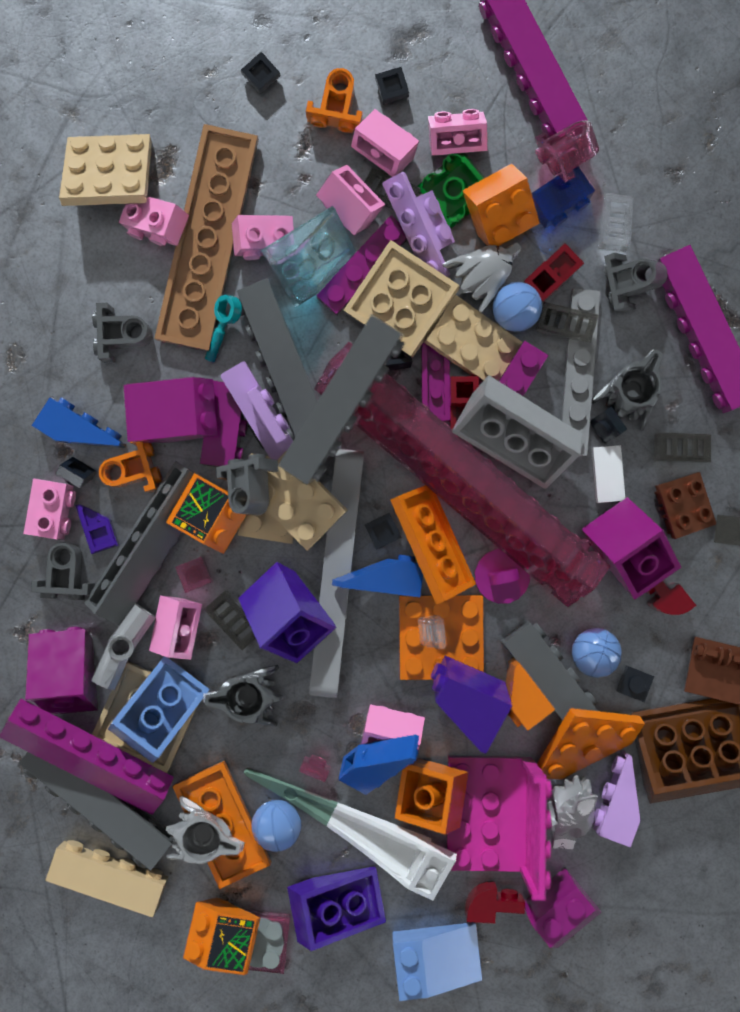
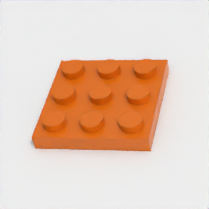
M399 595L400 680H433L431 679L433 668L436 663L441 664L444 656L484 672L483 595H456L437 605L432 595H420V597Z

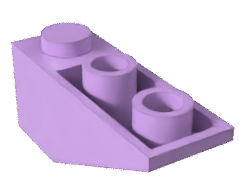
M621 750L620 756H616L612 763L611 771L613 775L610 783L606 782L602 791V798L604 800L601 808H597L594 813L593 829L598 836L631 848L640 823V814L632 756L626 751Z

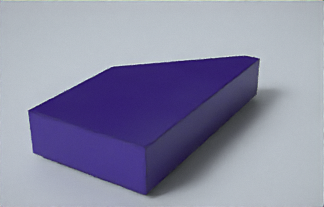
M75 505L91 554L120 545L110 518L84 505Z

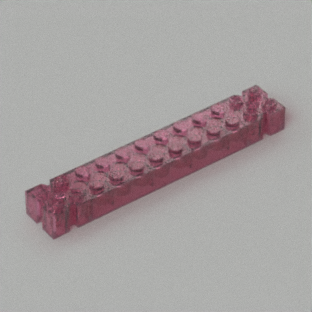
M348 342L328 362L323 375L319 378L314 388L320 395L323 394L351 349L352 343ZM386 374L381 383L377 381L374 383L370 390L374 394L365 408L360 406L354 415L358 418L355 423L357 427L541 585L547 584L552 589L551 593L565 606H571L581 596L585 597L595 590L611 566L597 552H588L591 546V542L588 539L583 538L581 540L578 535L569 531L560 523L557 517L548 513L538 504L536 499L527 495L516 485L514 480L505 476L490 460L477 452L469 442L452 433V429L447 423L441 421L425 404L420 403L404 386L398 384L388 374Z

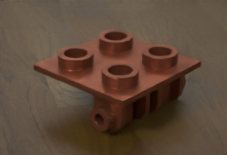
M700 472L655 485L656 491L654 495L656 494L659 505L663 504L662 507H659V510L665 509L666 514L662 515V518H667V520H664L667 528L666 532L671 535L672 539H677L717 524Z
M694 637L684 692L740 705V647Z

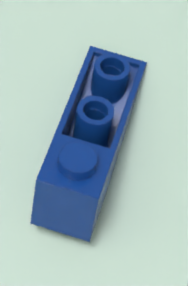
M49 397L31 425L53 440L61 443L125 448L127 445L120 441L121 434L109 427L106 430L101 429L97 426L99 421L86 412L82 416L73 411L75 405L62 397L59 401Z
M414 734L358 745L343 757L338 780L367 795L375 788H379L392 776H396L406 766L416 761L419 754L417 749L419 736Z

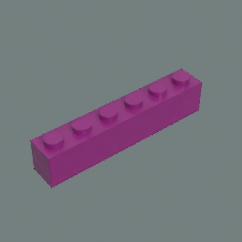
M480 0L478 4L480 13L484 19L488 18L492 26L491 32L496 43H501L507 65L510 68L513 67L517 74L516 80L522 92L526 91L530 99L529 106L535 116L538 115L542 122L541 128L547 140L551 139L555 147L583 133L588 120L526 1Z
M689 244L657 260L662 262L667 269V279L663 284L666 292L665 300L668 306L674 309L678 317L677 325L679 330L686 334L690 342L689 351L694 359H698L702 369L700 372L704 382L711 386L714 393L712 395L714 404L724 414L740 407V348Z
M20 698L0 733L1 739L151 815L164 801L174 778Z

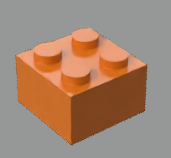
M513 164L462 190L476 233L487 246H500L540 224L528 179Z
M417 758L413 764L402 769L395 819L442 834H448L459 829L469 772Z

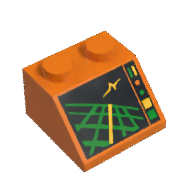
M194 473L166 523L202 544L224 554L247 514L233 512L229 506L228 491Z
M218 897L196 902L183 959L204 970L239 975L248 974L260 917Z

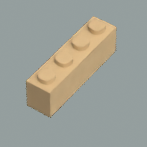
M74 840L63 841L56 848L45 881L152 918L154 917L169 876L163 875L161 870L157 868L149 870L148 868L136 866L133 860L127 858L119 860L110 857L107 851L100 849L93 851L84 848L82 843Z

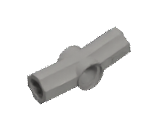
M134 604L115 633L109 637L106 649L91 680L92 682L103 688L115 690L135 646L156 618L143 607ZM123 639L129 644L128 648L123 652L115 651L112 645L116 640Z

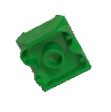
M466 153L449 154L444 159L442 166L433 173L428 174L417 188L422 194L433 191L440 204L444 218L452 229L470 214L462 190L481 181L485 176Z

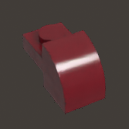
M564 243L546 262L544 261L527 277L524 283L535 288L541 297V301L544 302L580 269L584 262Z
M479 376L450 377V437H459L452 433V430L471 395L479 387Z
M662 581L646 592L648 595H654L646 604L661 613L680 615L689 612L697 606L679 583L671 582L669 585H666Z
M486 881L474 887L465 903L467 922L495 924L496 912L525 914V901L522 894L513 889H502L501 892H497L495 881Z

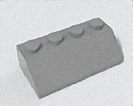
M489 375L471 395L452 430V433L544 489H547L581 454L582 433Z

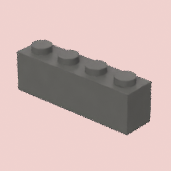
M526 621L501 640L508 652L522 665L555 708L554 712L561 721H563L570 708L598 711L595 707L598 704L595 697L589 690L583 692L579 687L580 678L571 667L566 670L560 662L564 657L554 645L549 647L543 639L547 635L537 623L532 625Z

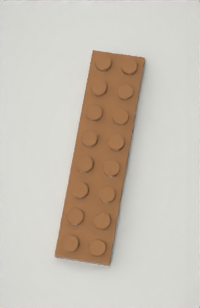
M207 124L203 125L184 211L189 217L178 246H175L154 338L157 341L206 352L210 349L211 339L217 324L214 307L217 299L224 294L234 250L232 222L238 215H242L259 140L257 135Z

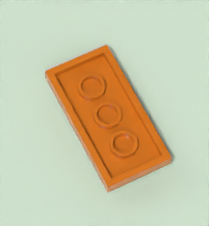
M432 483L391 499L390 501L395 513L398 516L436 605L476 585Z
M225 760L172 786L178 800L180 796H183L198 804L205 811L224 820L231 831L232 837L245 842L244 850L238 855H220L207 862L219 889L271 865L266 849L260 846L254 839L251 816Z

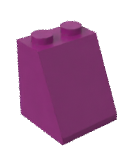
M188 377L124 385L128 442L174 443L217 436L213 379Z
M628 497L582 528L593 550L634 600L682 568L664 531Z
M69 627L66 631L44 629L40 630L39 633L29 634L25 700L53 715L98 711L96 683L91 681L95 673L93 640L86 629L81 627Z
M566 867L550 879V890H545V900H532L531 895L524 900L525 911L531 925L550 948L562 946L601 913V910Z

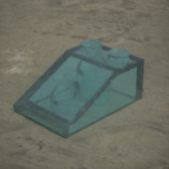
M331 206L268 245L261 252L284 293L296 308L317 295L356 250L335 208Z

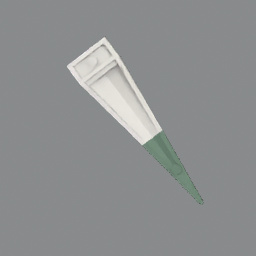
M246 768L244 771L245 776L297 806L348 841L404 887L430 900H434L456 862V853L432 843V838L252 769Z

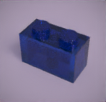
M576 163L532 192L538 219L544 229L552 224L554 227L559 226L568 219L567 214L574 209L579 212L591 203L590 198L595 189Z

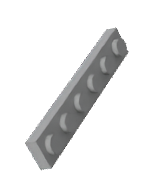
M572 289L561 421L582 433L580 456L586 457L588 454L600 291Z

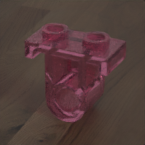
M589 121L573 123L549 138L545 132L535 137L538 146L535 153L542 165L546 163L550 172L554 176L558 175L565 182L575 177L574 168L593 158L599 152V145L592 124Z

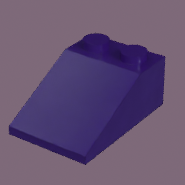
M374 866L314 877L287 887L297 942L309 951H314L386 923L377 870Z

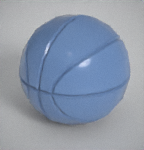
M514 282L504 286L498 291L493 301L495 320L508 331L521 332L531 328L538 321L542 313L541 297L537 290L527 283Z
M587 629L578 635L572 645L573 661L577 668L587 676L595 678L608 676L617 669L621 662L622 649L620 643L612 633L605 629Z
M271 800L262 804L257 809L251 823L254 839L260 846L269 851L279 852L290 848L298 839L301 831V819L298 811L294 806L283 800Z

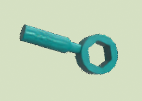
M222 295L215 303L214 314L220 323L214 330L210 349L205 355V359L210 362L216 361L225 336L226 324L236 323L241 316L242 305L235 296ZM227 303L231 306L229 316L225 313Z

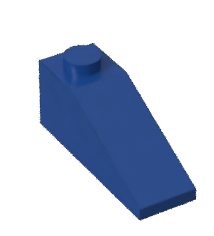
M399 555L398 560L385 559L332 580V585L348 589L420 597L423 573L418 563L415 562L414 556Z

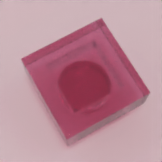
M203 557L175 567L185 593L213 583Z
M311 755L310 758L305 756L299 772L325 782L330 772V766L326 765L327 761L319 756Z

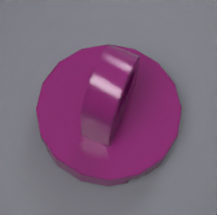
M494 549L485 553L478 561L474 571L475 583L479 592L487 600L498 604L511 603L518 600L527 591L530 583V569L526 560L519 553L510 549Z

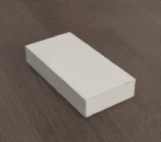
M621 445L591 448L596 503L624 500L625 487Z

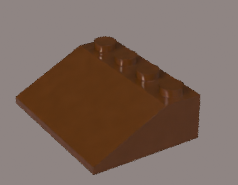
M711 698L630 714L640 716L645 723L637 735L635 743L642 779L650 804L740 788V705Z

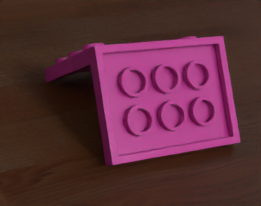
M448 755L449 767L469 772L461 826L459 829L447 834V850L457 854L456 862L450 871L520 872L532 900H545V890H550V873L545 869V859H550L551 855L550 841H546V829L551 827V814L549 810H546V799L551 798V782L546 780V774H543L542 769L538 767L532 757Z

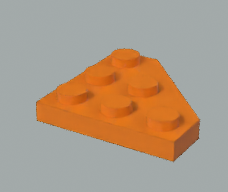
M570 708L537 762V765L542 769L543 774H546V779L561 780L631 745L645 723L637 715Z

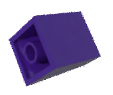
M278 562L269 568L238 598L260 648L295 663L303 659L337 628L297 573Z
M444 656L441 664L436 663L431 673V679H433L432 690L435 692L436 703L480 752L486 754L512 707L506 682L448 656Z

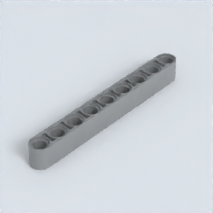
M339 449L335 456L331 494L348 511L327 531L319 604L337 628L314 648L309 689L310 696L337 698L349 589L333 586L332 580L349 574L352 570L364 451Z

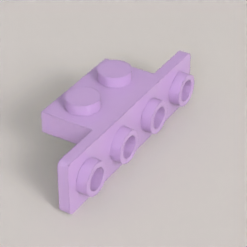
M401 172L384 181L383 187L414 256L446 277H449L450 272L447 268L443 267L445 261L440 250L454 243L455 240L433 191L416 197L405 172Z
M243 361L222 373L221 378L270 459L278 460L293 442L287 432L289 426L281 413L277 415L272 407L275 403L267 389L262 390L248 365Z

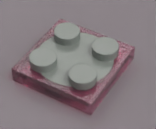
M243 909L260 917L249 970L284 974L291 914Z

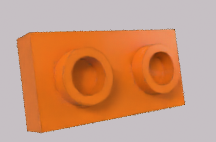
M336 68L328 74L321 108H315L313 101L307 102V122H311L313 126L319 128L332 126L337 127L342 132L353 133L355 128L363 121V111L357 110L356 116L350 115L354 99V78L348 70ZM337 84H345L347 86L343 91H338L334 87Z
M130 442L136 445L138 450L109 458L100 465L99 477L101 481L112 487H124L147 480L149 485L143 486L145 492L152 493L157 490L159 483L163 481L158 466L154 467L151 456L155 455L152 443ZM119 466L121 476L114 481L110 477V471L113 467Z

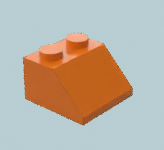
M511 658L508 661L506 686L512 703L508 715L517 727L523 724L528 731L552 713L555 708L522 665L514 658Z

